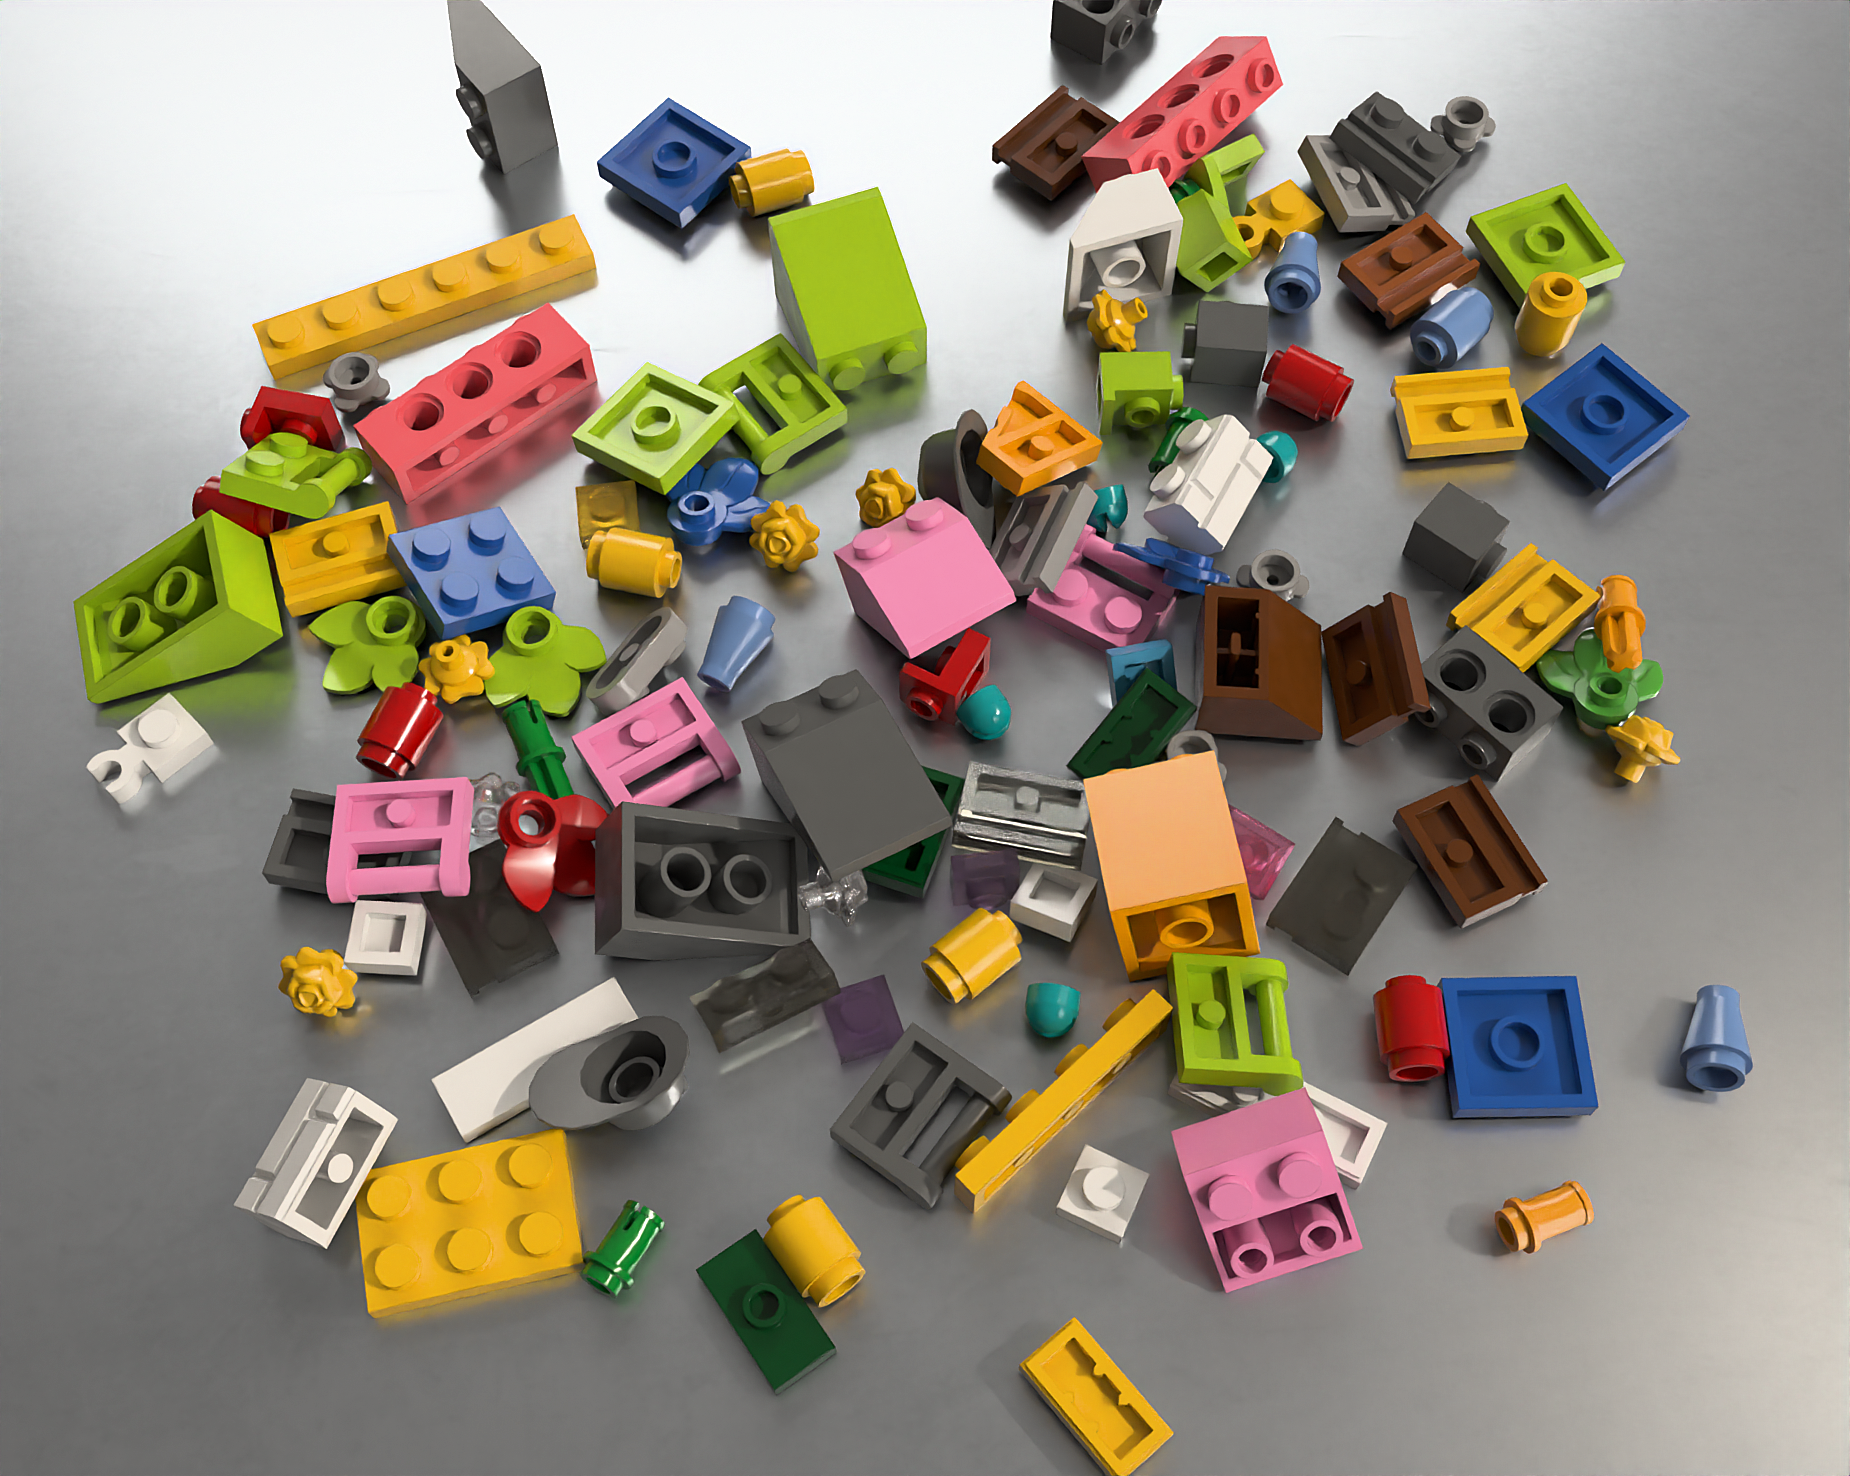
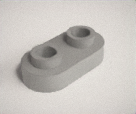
M662 607L646 616L636 625L594 676L587 688L586 696L604 715H613L648 696L649 688L647 685L659 670L672 664L683 653L686 647L684 638L688 630L687 625L669 607Z

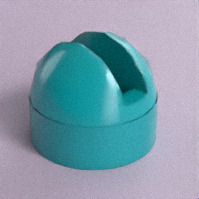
M1276 430L1266 432L1256 438L1273 457L1272 463L1262 479L1266 483H1277L1293 469L1298 456L1295 441L1289 434Z
M1120 484L1094 490L1098 499L1086 524L1096 528L1098 532L1105 533L1107 531L1106 517H1109L1112 525L1116 529L1119 528L1128 514V500L1124 486Z
M989 685L967 698L958 708L956 716L966 730L974 737L990 741L1000 738L1008 730L1011 720V708L1008 700L996 685Z
M1030 984L1027 988L1025 1015L1032 1028L1038 1034L1048 1038L1064 1035L1073 1028L1079 1015L1081 993L1074 988L1061 984Z

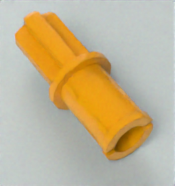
M1611 575L1601 581L1603 588L1599 586L1596 588V592L1601 597L1598 602L1599 611L1594 618V632L1603 643V654L1607 657V668L1613 672L1620 673L1624 668L1635 670L1642 662L1640 637L1646 629V620L1642 610L1637 607V586L1634 581L1627 576Z

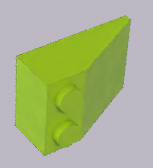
M209 510L73 601L87 700L96 704L235 667L283 637L264 540L213 510Z

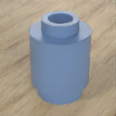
M1464 287L1460 290L1448 292L1412 325L1410 340L1415 355L1423 363L1439 369L1452 367L1488 333L1490 323L1494 317L1491 302L1481 291L1472 287Z

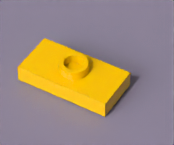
M1075 1316L1019 1364V1371L1107 1476H1129L1174 1434Z

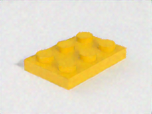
M553 1128L371 1169L355 1197L367 1310L374 1319L582 1271L586 1266L582 1259L585 1251L567 1138L563 1129Z

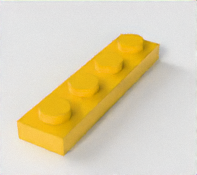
M1154 989L1137 1004L1131 998L1122 1002L1104 1022L1102 1028L1106 1033L1091 1048L1088 1049L1083 1043L1073 1048L1056 1067L1054 1073L1059 1077L1041 1095L1035 1089L1025 1093L1006 1114L1005 1119L1010 1123L992 1141L986 1136L979 1137L960 1155L955 1163V1166L960 1171L955 1175L954 1195L974 1214L1166 1031L1173 1007Z

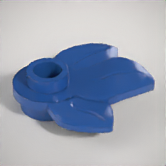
M726 458L715 462L709 469H706L699 463H696L666 494V497L671 502L667 510L668 525L676 537L687 545L704 546L716 541L721 536L722 531L743 533L753 530L751 526L752 517L755 514L766 512L770 506L769 502L752 496L759 480L756 464L748 459Z
M1147 538L1144 547L1123 542L1113 545V551L1122 552L1138 560L1166 568L1162 583L1177 589L1203 596L1205 585L1213 586L1214 583L1220 584V582L1229 584L1230 577L1226 573L1212 568L1214 558L1182 549L1166 541Z

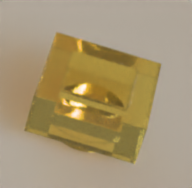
M635 480L575 487L579 537L583 550L589 548L590 541L598 530L609 532L611 528L616 527L641 532Z

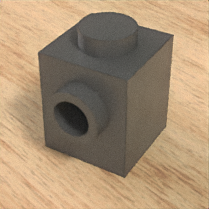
M1199 300L1195 324L1184 323L1181 358L1191 359L1190 382L1259 388L1267 354L1269 306L1240 304L1231 301Z
M1448 482L1414 521L1402 554L1463 593L1477 575L1488 579L1504 558L1507 548L1500 543L1510 521L1498 514L1488 503L1476 500Z

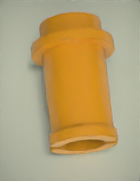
M1571 1180L1562 1183L1557 1188L1524 1201L1517 1197L1507 1199L1503 1204V1209L1495 1213L1497 1231L1507 1248L1513 1252L1523 1250L1528 1254L1539 1251L1541 1241L1580 1225H1588L1594 1219L1592 1204L1587 1193L1578 1182H1571Z

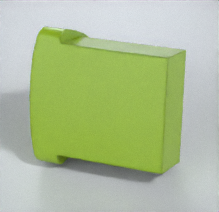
M1253 133L1198 158L1187 171L1182 181L1186 178L1192 179L1200 189L1205 190L1229 210L1224 186L1247 176L1265 151Z

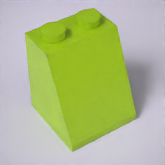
M878 186L768 218L775 295L802 357L832 392L850 390L863 382L890 374H902L916 366L927 363V326Z

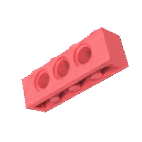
M1219 36L1081 157L1096 193H1098L1102 184L1106 181L1117 179L1123 175L1137 174L1158 168L1169 188L1176 179H1179L1190 169L1198 158L1205 156L1283 86L1267 36Z
M546 303L534 312L518 318L510 327L485 343L472 347L458 360L434 375L423 378L415 387L385 406L374 409L366 418L353 425L362 449L369 455L372 466L407 505L596 382L597 376L590 345L549 303Z

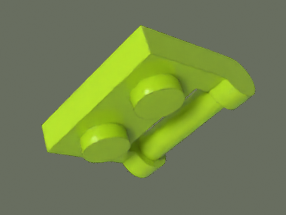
M782 333L775 335L712 371L698 383L699 386L735 402L740 419L731 428L752 451L751 460L762 474L765 475L777 472L787 463L790 456L848 423L846 406ZM745 385L779 425L781 430L769 436L733 392Z
M274 433L268 435L222 469L219 493L302 517L317 519L323 517L334 507L336 496L346 487L359 485L371 474L372 461L364 450L357 447H349L340 453L308 445V441L304 437L296 434Z
M1172 952L1166 969L1170 1005L1173 1007L1171 1015L1179 1083L1262 1088L1265 1093L1272 1096H1280L1301 1089L1304 1084L1300 1062L1293 1058L1283 995L1289 985L1285 964L1270 958ZM1243 989H1248L1257 999L1264 1055L1251 1054Z

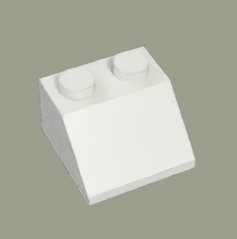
M1158 168L1137 174L1123 175L1117 179L1104 182L1069 241L1063 317L1066 323L1089 317L1090 312L1094 309L1092 297L1103 289L1113 299H1117L1124 304L1137 297L1142 302L1171 295L1184 219Z

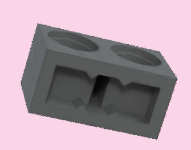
M1053 0L1050 39L1103 65L1117 48L1121 50L1127 46L1138 25L1146 17L1152 18L1159 10L1163 0Z
M1465 625L1421 664L1431 709L1424 713L1416 711L1413 714L1421 723L1428 727L1436 728L1458 748L1460 755L1468 764L1476 769L1484 770L1498 782L1547 737L1563 706ZM1444 682L1454 683L1463 691L1453 690L1445 685ZM1492 723L1504 725L1511 733L1498 730Z

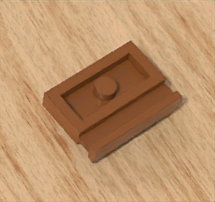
M1425 212L1342 261L1337 277L1373 313L1379 311L1386 318L1385 325L1391 330L1436 303L1448 292L1457 290L1474 280L1480 263L1475 258L1469 261L1462 254L1464 247Z

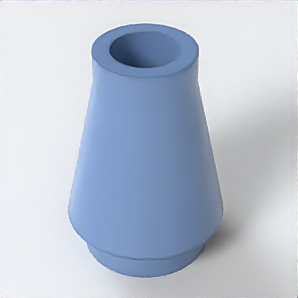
M1294 232L1287 236L1283 249L1265 278L1264 289L1272 306L1281 312L1292 314L1302 312L1309 308L1320 295L1321 283L1317 261L1318 244L1316 239L1309 233Z
M732 596L727 606H720L703 664L697 673L699 679L717 690L730 692L736 680L774 637V633L771 630L776 620L774 615L760 604L741 596Z
M1708 985L1700 988L1697 992L1696 1008L1680 1055V1064L1686 1070L1688 1081L1698 1088L1715 1092L1738 1089L1745 1083V1075L1753 1068L1740 1012V995L1735 989L1728 986Z

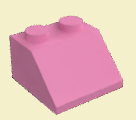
M939 497L913 504L906 510L904 515L879 528H872L859 533L851 543L833 552L854 612L909 659L918 656L1016 601L1013 589L968 518Z

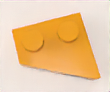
M1023 380L1017 383L1011 401L1007 407L1004 406L996 419L994 429H990L983 440L976 464L1018 497L1097 461L1103 442Z

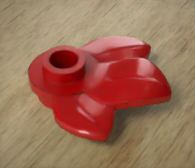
M522 791L511 796L498 812L497 830L502 842L507 846L502 863V875L514 899L529 911L538 913L548 902L553 889L559 893L574 897L595 895V848L591 842L595 840V830L609 814L594 800L577 794L555 800L537 791ZM520 816H530L537 822L538 833L536 835H528L521 830L519 826Z

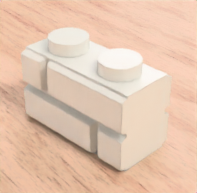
M1224 414L1207 421L1202 419L1196 420L1188 425L1178 436L1176 446L1180 451L1173 463L1162 469L1153 479L1150 490L1154 495L1144 511L1143 518L1161 535H1167L1169 543L1182 549L1203 555L1223 551L1271 465L1273 457L1256 439L1249 438L1250 433L1233 415Z
M307 1078L256 1165V1172L252 1178L248 1179L233 1206L284 1236L327 1249L398 1119L350 1087L333 1083L328 1084L324 1081Z

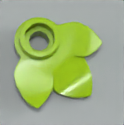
M387 596L379 599L373 605L359 601H349L326 611L309 625L310 632L319 640L335 648L323 676L322 686L324 690L336 694H354L367 689L375 683L376 687L383 693L388 686L401 688L404 682L411 683L419 668V657L416 648L422 643L427 633V621L421 608L403 597ZM397 625H404V626H405L404 628H402L401 630H399V631H397V632L388 633L389 630H390L391 628H393L394 626H397Z
M524 607L517 610L509 618L503 631L504 646L488 659L495 669V674L492 678L484 680V688L488 700L494 708L506 706L523 696H527L529 701L530 699H535L540 702L544 714L554 717H565L571 713L580 699L581 680L579 673L589 672L602 667L607 662L606 654L600 639L586 627L563 625L554 613L542 607ZM542 635L545 637L537 643L526 644V641L532 636Z

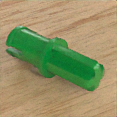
M530 699L528 702L530 711L526 707L525 700L507 707L502 712L501 718L506 725L517 752L519 761L516 764V770L519 776L527 777L532 791L541 792L552 800L573 795L574 792L562 765L566 759V754L562 747L555 745L546 724L540 702Z

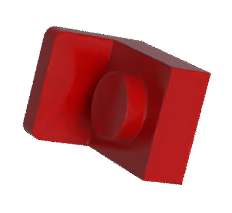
M261 386L252 408L249 407L245 410L240 424V435L248 450L268 435L283 432L304 437L308 441V445L336 452L343 436V430L329 398Z
M968 628L956 648L951 645L945 648L937 662L934 674L906 662L899 672L900 700L914 714L926 720L939 719L955 727L959 720L956 716L958 708L967 698L975 693L989 670L991 638Z

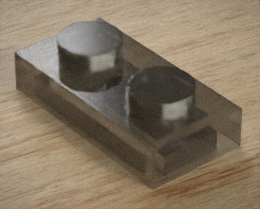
M809 938L795 946L777 951L772 957L744 971L716 981L711 987L690 996V1000L717 1051L721 1053L842 992L834 971Z

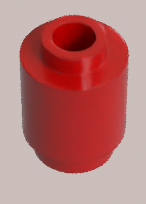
M1292 344L1285 353L1276 350L1262 376V382L1269 384L1266 392L1268 398L1315 421L1322 417L1331 422L1337 418L1352 390L1354 379L1343 375V367L1295 344Z
M211 476L204 486L202 485L197 488L194 494L192 514L195 520L209 510H213L262 538L264 544L270 540V533L288 529L291 513L219 493L221 476Z
M404 682L401 688L394 686L386 687L357 739L358 744L361 746L356 755L357 761L372 772L394 781H402L408 770H416L444 717L443 713L435 706L438 701L437 697L425 688L409 682Z
M1403 975L1387 980L1385 988L1373 995L1380 1061L1388 1065L1389 1077L1396 1081L1418 1082L1440 1077L1445 1073L1444 1060L1450 1056L1441 989L1437 986L1426 984V979L1417 975Z

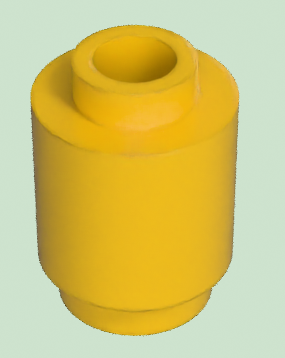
M783 148L737 162L735 164L736 175L729 177L731 194L737 208H746L752 217L801 203L805 195L814 193L815 190L809 161L801 149L790 152L788 148Z
M1547 272L1537 276L1531 282L1515 322L1518 343L1526 352L1540 357L1550 356L1570 342L1587 303L1586 290L1577 279L1561 272Z
M616 527L611 528L609 532L598 530L594 533L589 544L586 559L588 577L599 580L602 587L661 598L667 587L674 588L677 585L682 567L681 553L674 551V544L671 538Z
M978 908L930 946L931 955L921 962V967L941 996L952 1005H955L964 997L969 1000L974 999L1021 960V954L1017 945L1023 939L1017 927L1002 911L997 910L991 914L983 908Z
M801 1194L795 1195L779 1205L768 1216L767 1222L771 1228L763 1238L764 1243L802 1297L811 1296L818 1307L827 1306L839 1299L865 1275L866 1271L858 1261L861 1255L860 1250L821 1197H814L805 1201Z

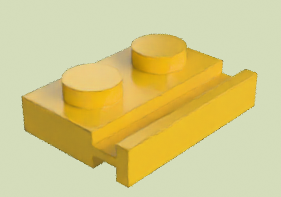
M1509 367L1394 376L1390 393L1391 397H1395L1397 405L1395 413L1407 459L1523 449L1528 433L1516 390L1510 386L1509 377L1511 373Z
M389 501L269 534L280 583L285 595V605L292 618L407 586L386 552L388 536L398 533Z
M1532 543L1527 545L1449 613L1446 626L1452 631L1456 628L1460 630L1467 625L1522 673L1596 609L1601 595L1552 559L1547 562L1536 553L1538 547Z

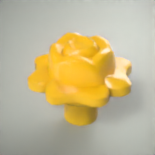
M1103 289L1092 297L1094 309L1090 312L1086 322L1088 330L1092 333L1095 343L1100 348L1111 349L1116 347L1119 352H1131L1136 348L1134 338L1135 324L1148 317L1147 309L1138 297L1124 304L1117 299H1113Z
M894 468L884 470L883 473L879 469L869 470L864 485L858 488L855 494L860 506L859 517L866 524L873 526V528H879L904 515L906 510L916 501L915 488L904 482Z
M776 500L770 504L766 512L755 514L752 517L751 526L755 532L750 536L749 543L753 548L762 553L768 567L777 568L782 563L787 571L794 572L803 561L817 556L818 547L814 541L819 537L820 529L807 519L801 505L794 504L787 509L783 502Z
M465 634L457 636L452 640L433 643L429 648L431 657L421 660L418 664L420 672L425 676L424 688L435 696L441 694L443 700L448 704H453L462 697L482 694L484 690L483 680H488L495 674V669L488 660L489 649L486 643L478 641L471 644L470 638Z
M1632 715L1622 727L1607 725L1605 732L1612 740H1617L1615 746L1622 755L1614 773L1628 780L1638 783L1646 767L1658 766L1661 763L1678 765L1681 760L1670 748L1674 735L1673 732L1665 730L1661 723L1653 721L1648 717L1641 718L1640 716Z
M307 946L300 948L296 956L287 955L283 957L280 963L283 978L278 984V989L281 993L289 996L293 1006L300 1012L317 1013L325 1017H333L338 1012V1008L349 1009L353 1006L355 997L352 988L357 982L358 977L353 971L343 969L344 959L336 950L324 949L319 953Z

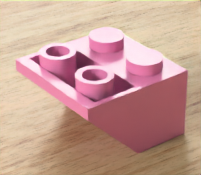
M1306 1087L1171 1131L1184 1180L1226 1293L1363 1249L1324 1131Z

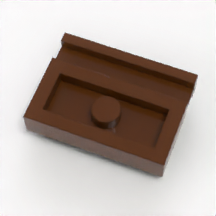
M1064 85L1060 86L992 145V161L998 165L1002 161L1010 167L1012 175L1051 201L1087 170L1081 156L1120 123L1084 98L1080 97L1076 100L1068 95L1069 88Z
M1392 592L1383 595L1384 601L1375 607L1368 604L1321 631L1342 739L1359 747L1407 722L1408 715L1416 711L1424 713L1431 709L1407 600Z
M1478 774L1469 777L1467 782L1457 787L1451 785L1398 809L1394 815L1392 822L1460 929L1516 904L1519 899L1527 895H1535L1542 892L1548 883L1547 878Z

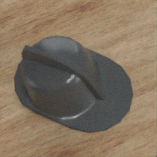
M969 409L961 414L956 427L935 433L922 444L917 478L918 491L923 501L939 497L965 515L988 550L996 539V519L992 494L993 477L976 464L981 444L988 434V429L981 415L975 410Z
M644 1016L625 1023L612 1031L573 1044L552 1055L537 1070L529 1086V1106L539 1121L555 1129L579 1130L609 1122L623 1130H643L654 1126L672 1112L678 1104L681 1095L688 1089V1083L683 1073L690 1054L688 1036L679 1023L665 1016Z

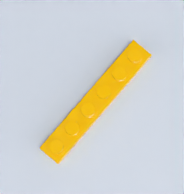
M572 214L254 323L252 326L274 380L334 360L343 354L366 349L595 269L596 263L593 251L575 215Z

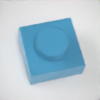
M1167 639L1105 650L1112 709L1146 667L1177 690L1173 646Z

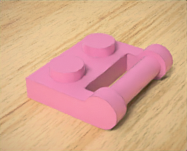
M1085 524L1053 593H1045L1041 588H1035L1032 595L1027 599L1026 613L1104 653L1107 649L1149 642L1177 599L1181 589L1162 583L1165 573L1164 569L1133 558L1125 553L1113 551L1114 544L1096 536V528ZM1084 557H1087L1154 591V593L1147 601L1080 567L1079 564Z
M683 677L571 737L575 750L613 810L622 801L668 807L718 778L726 782L741 773L740 765L731 748ZM698 745L702 747L707 755L633 797L625 787L627 784Z
M467 777L337 785L326 875V887L330 901L333 904L354 903L359 895L442 891L445 897L468 895L471 877L468 857L474 787ZM441 850L440 864L357 869L358 855Z

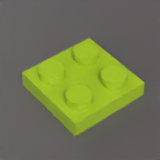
M1567 183L1470 217L1465 231L1520 309L1531 282L1543 273L1561 272L1577 279L1587 289L1619 277L1626 263Z
M646 362L571 437L577 452L666 495L740 418L735 402Z

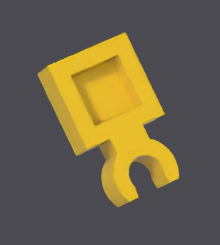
M1288 179L1247 202L1244 216L1232 218L1242 238L1246 240V247L1254 260L1259 256L1262 246L1268 242L1279 253L1283 249L1285 239L1294 232L1312 234L1322 227L1325 213L1291 179Z

